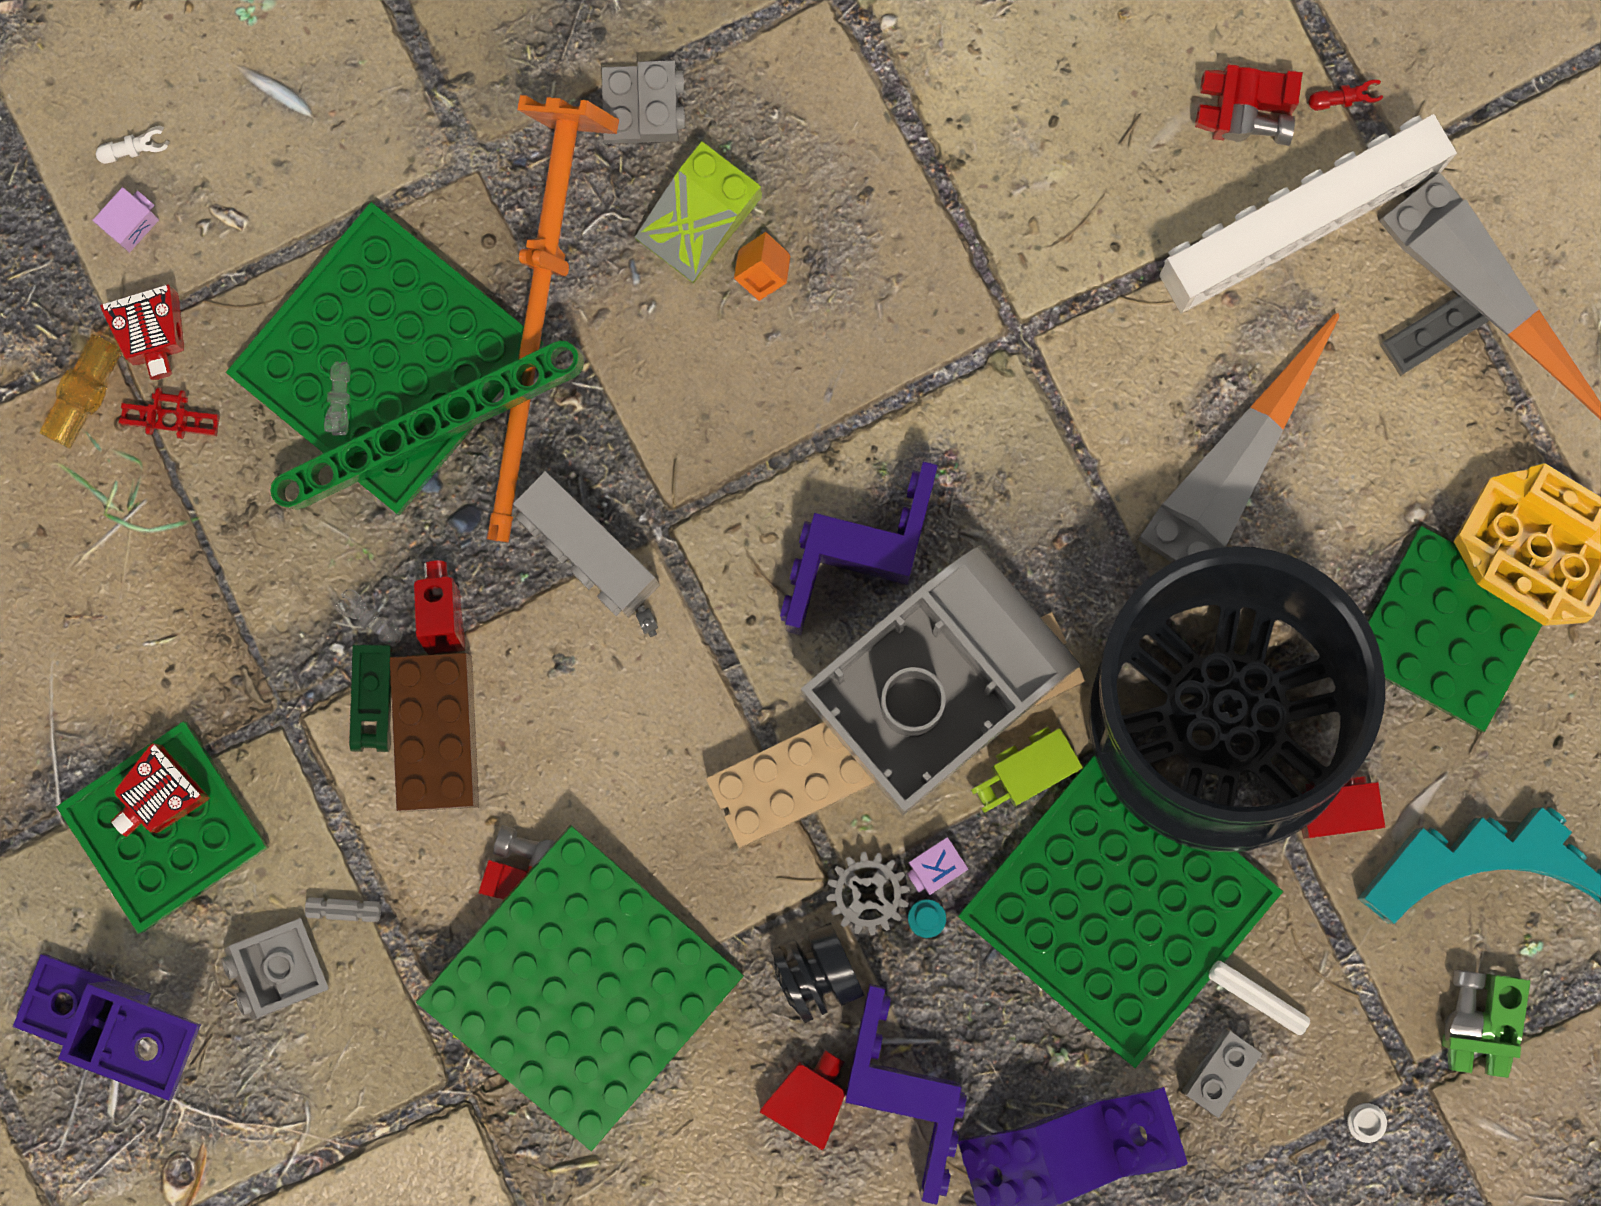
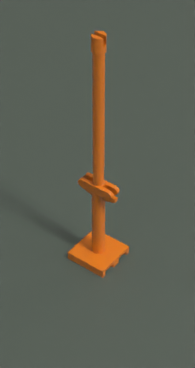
M520 95L518 111L550 129H555L537 238L527 240L526 248L529 249H521L519 252L520 263L533 269L519 359L540 348L551 276L553 274L567 276L569 272V264L565 261V254L558 245L577 131L617 134L619 119L588 100H581L579 107L573 106L561 98L547 97L546 104H542L526 95ZM536 367L527 368L523 372L522 383L524 386L534 384ZM531 399L510 409L494 509L490 515L487 533L488 540L509 543L513 521V503Z

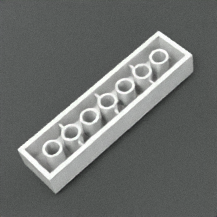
M1433 114L1422 120L1419 115L1401 125V131L1389 138L1387 133L1375 138L1367 144L1368 149L1356 156L1354 151L1342 156L1334 162L1335 167L1323 174L1321 169L1303 178L1301 180L1302 185L1290 192L1288 187L1283 188L1268 198L1269 203L1257 210L1255 205L1250 206L1235 216L1236 221L1224 228L1222 223L1217 224L1206 230L1202 234L1203 239L1192 246L1187 241L1169 251L1170 257L1164 261L1165 265L1159 276L1180 313L1188 311L1427 181L1437 173H1441L1457 152L1436 116Z

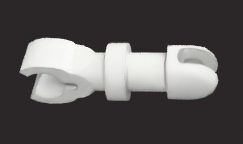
M155 126L138 137H134L132 134L125 136L124 141L114 144L111 141L100 145L96 150V158L101 163L106 164L115 162L119 157L130 155L131 158L140 156L141 151L160 152L168 147L169 141L166 140L162 144H157L153 140L150 141L153 134H161L164 129L162 126Z

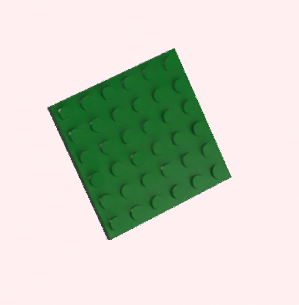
M370 202L225 373L324 454L518 360L524 326L380 208ZM542 341L540 342V348L544 345ZM494 384L488 390V399L491 403H495L504 392L502 384ZM467 400L459 401L454 407L456 419H463L470 412V404ZM433 416L422 420L420 431L423 436L430 435L435 430L436 422ZM475 426L358 483L400 516ZM393 433L388 437L386 447L389 452H395L401 446L402 439L400 434ZM364 449L358 450L353 455L352 462L356 469L363 467L367 462V453Z
M1093 756L957 917L1136 1069L1210 980L1208 974L1214 963L1217 961L1224 963L1284 891L1238 852H1210L1187 847L1161 836L1144 825L1123 806L1112 792L1100 772L1095 756Z
M570 824L416 999V1003L592 1152L744 975Z

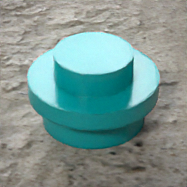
M921 900L911 907L908 914V924L916 935L923 938H932L940 934L944 929L946 913L939 903L933 900Z

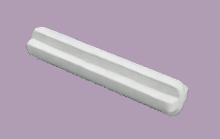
M1222 961L1215 962L1209 971L1208 976L1211 980L1297 1035H1302L1309 1026L1310 1018Z

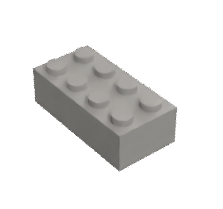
M546 471L513 503L519 511L515 518L535 538L541 533L546 538L542 544L562 564L568 559L574 565L570 571L588 590L595 585L601 591L597 597L615 616L622 611L629 618L660 586L656 578Z

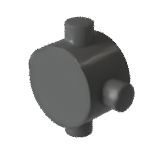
M644 605L639 606L636 617L644 634L648 633L650 637L657 635L655 630L658 629V626L650 608L645 609Z

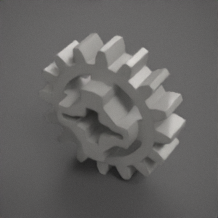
M861 852L860 862L857 863L850 856L847 857L846 860L849 867L846 870L838 866L835 867L836 873L840 876L838 881L828 880V885L836 888L835 894L826 896L828 901L837 902V907L831 911L832 916L842 913L844 918L841 926L844 928L850 922L854 923L855 934H859L862 927L866 926L870 935H875L876 926L880 924L886 931L890 930L887 920L892 917L894 920L900 921L902 918L896 912L897 908L908 907L909 904L901 899V894L910 891L909 887L900 886L898 882L905 876V873L899 872L894 874L891 871L895 865L893 860L886 865L881 864L882 856L880 853H877L873 861H868L866 852ZM861 868L878 869L872 878L860 879L853 873ZM888 879H890L894 889L892 904L884 898L883 885ZM853 881L866 887L871 883L875 884L877 887L875 894L878 900L883 903V906L869 900L862 904L859 901L861 893L857 890L858 888L853 884ZM843 884L851 888L853 894V902L847 909L842 899ZM876 908L883 914L881 917L872 920L858 918L863 910Z

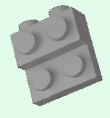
M675 60L638 62V66L602 67L603 110L619 119L617 134L603 133L605 144L679 141L678 129H685L684 107H678L677 93H684L683 70H677Z
M301 918L229 945L224 949L227 955L221 958L224 972L229 980L236 978L241 991L235 994L237 1005L243 1016L250 1014L252 1021L329 989Z

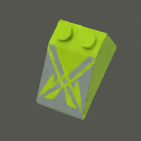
M701 141L678 170L636 234L635 239L694 284L761 200V186Z

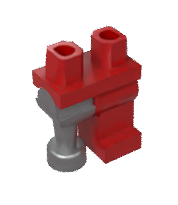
M1228 64L1224 71L1205 70L1201 78L1200 93L1219 96L1218 105L1216 107L1200 104L1196 114L1195 127L1214 132L1213 139L1224 141L1227 139L1239 142L1247 139L1250 135L1274 136L1276 144L1290 146L1295 127V116L1290 115H1292L1299 104L1303 72L1287 71V73H1277ZM1258 110L1282 114L1278 117L1277 121L1257 116Z
M502 825L496 838L493 854L508 858L513 852L530 859L528 869L526 871L497 861L488 860L478 893L504 900L555 841L543 840L537 842L518 838L516 829Z

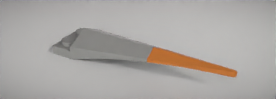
M1440 172L1379 221L1407 254L1484 315L1601 420L1600 400L1467 200H1463Z
M1339 313L1334 314L1167 498L1138 538L1140 542L1171 563L1200 551L1226 547L1339 319Z

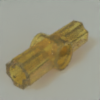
M91 335L74 369L70 368L61 378L56 390L57 400L39 432L40 434L71 449L87 417L99 409L107 392L105 384L122 354L118 346L99 336Z

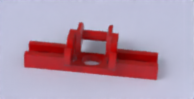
M157 387L156 392L152 393L153 405L142 406L121 403L122 413L121 418H119V424L145 428L147 435H152L154 429L175 431L177 432V438L180 439L185 437V433L217 437L220 416L185 410L184 406L185 403H188V397H186L184 390H180L178 395L165 394L162 388ZM162 401L177 403L176 410L161 409ZM130 410L139 411L140 417L138 420L127 419V413ZM167 414H174L177 418L176 424L172 427H166L163 423L164 417ZM188 417H194L195 425L193 427H187ZM203 419H210L213 421V428H200V423Z

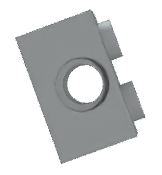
M1223 1029L1181 1093L1219 1118L1262 1053L1233 1032Z

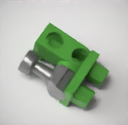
M1454 970L1453 983L1455 986L1460 987L1456 1011L1447 1016L1445 1021V1034H1443L1442 1046L1448 1048V1069L1472 1073L1474 1052L1487 1054L1485 1074L1508 1078L1513 1057L1520 1058L1521 1055L1520 1044L1523 1036L1531 980L1487 974L1485 989H1487L1485 1012L1476 1011V989L1484 988L1486 974Z

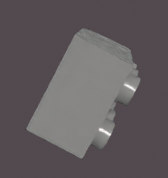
M976 547L946 567L805 684L801 688V693L805 701L903 816L1072 674L1081 664L981 547Z

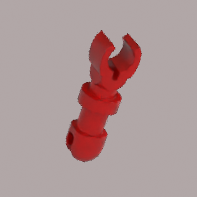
M1373 79L1352 88L1347 84L1340 86L1339 90L1315 92L1309 97V106L1315 111H1320L1337 105H1342L1343 108L1351 107L1354 102L1362 101L1367 104L1378 102L1384 98L1382 95L1371 98L1368 94H1362V92L1366 91L1369 85L1377 86L1381 81Z

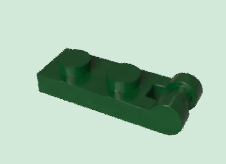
M353 645L349 736L351 752H363L364 748H376L377 752H390V657H393L392 646ZM364 722H377L376 733H364Z

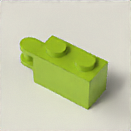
M1047 726L1028 737L1032 743L1031 745L1020 751L1014 745L995 756L999 763L991 768L996 776L971 789L973 795L977 793L984 805L981 808L983 813L1010 799L1015 807L1083 768L1061 728L1051 732ZM997 781L1001 783L1006 792L1004 796L998 799L990 786Z

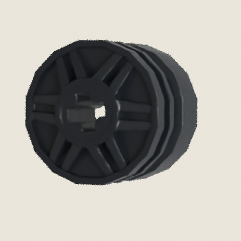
M831 922L808 933L811 951L804 953L795 940L789 941L795 956L792 960H787L780 946L771 950L774 957L775 974L789 1005L801 1016L804 1023L814 1019L807 1004L815 1000L822 1015L828 1013L825 994L831 992L841 1006L864 996V992Z

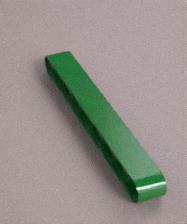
M567 341L553 342L280 474L271 484V496L275 503L282 507L299 510L310 506L575 378L583 369V355L579 349ZM563 351H571L573 354L571 366L563 370L556 367L558 354ZM536 367L539 373L538 380L531 386H524L522 383L523 372L527 368ZM494 384H502L504 396L500 401L491 403L488 399V390ZM467 400L470 404V412L465 418L456 419L454 415L455 405L459 401ZM433 416L436 422L435 430L430 435L423 436L420 431V424L426 417ZM393 433H399L402 439L401 446L395 452H389L386 447L388 437ZM364 449L367 453V462L363 467L356 469L352 462L353 455L358 450ZM330 465L333 469V478L328 484L322 485L319 481V472L323 467ZM291 482H296L299 486V495L296 499L289 502L285 496V489Z

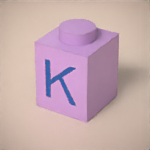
M122 187L92 221L130 253L159 219L150 211L155 205L137 190L132 196Z
M947 837L908 862L912 870L906 874L918 892L925 889L931 895L969 869Z

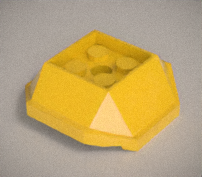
M1546 463L1529 467L1527 470L1510 472L1490 478L1483 486L1454 539V543L1465 561L1470 575L1473 576L1477 585L1544 626L1587 623L1594 616L1601 603V497Z

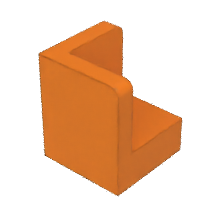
M764 232L739 249L734 279L760 301L787 284L790 254L767 232Z

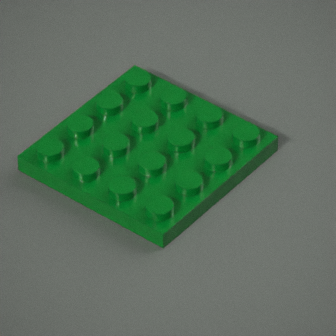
M1423 526L1417 529L1368 619V623L1379 645L1384 665L1385 680L1481 733L1486 731L1542 627L1541 623L1477 585L1473 576L1470 575L1468 567L1456 545Z
M183 721L56 806L138 934H142L269 848L186 721ZM152 743L162 745L210 799L158 833L149 832L140 824L129 836L125 837L111 823V820L126 807L114 792Z

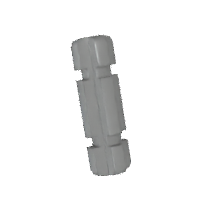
M309 897L305 904V916L322 919L323 916H326V919L358 921L361 918L364 922H378L381 916V904L378 901H364L363 903H360V900L327 899V901H324V898Z

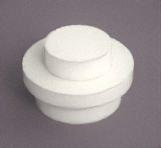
M1362 1103L1350 1111L1347 1126L1354 1138L1361 1142L1371 1143L1379 1140L1384 1135L1387 1128V1119L1384 1112L1378 1106Z

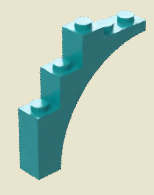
M1543 807L1532 808L1509 838L1505 836L1508 832L1506 828L1491 817L1487 820L1483 817L1474 818L1449 849L1446 847L1448 840L1431 827L1428 830L1416 828L1362 892L1358 900L1387 924H1395L1409 908L1424 896L1454 880L1486 871L1518 870L1552 877L1567 883L1601 904V869L1595 871L1584 862L1587 856L1572 844L1563 845L1572 831L1564 826L1567 820L1551 807H1547L1546 810Z

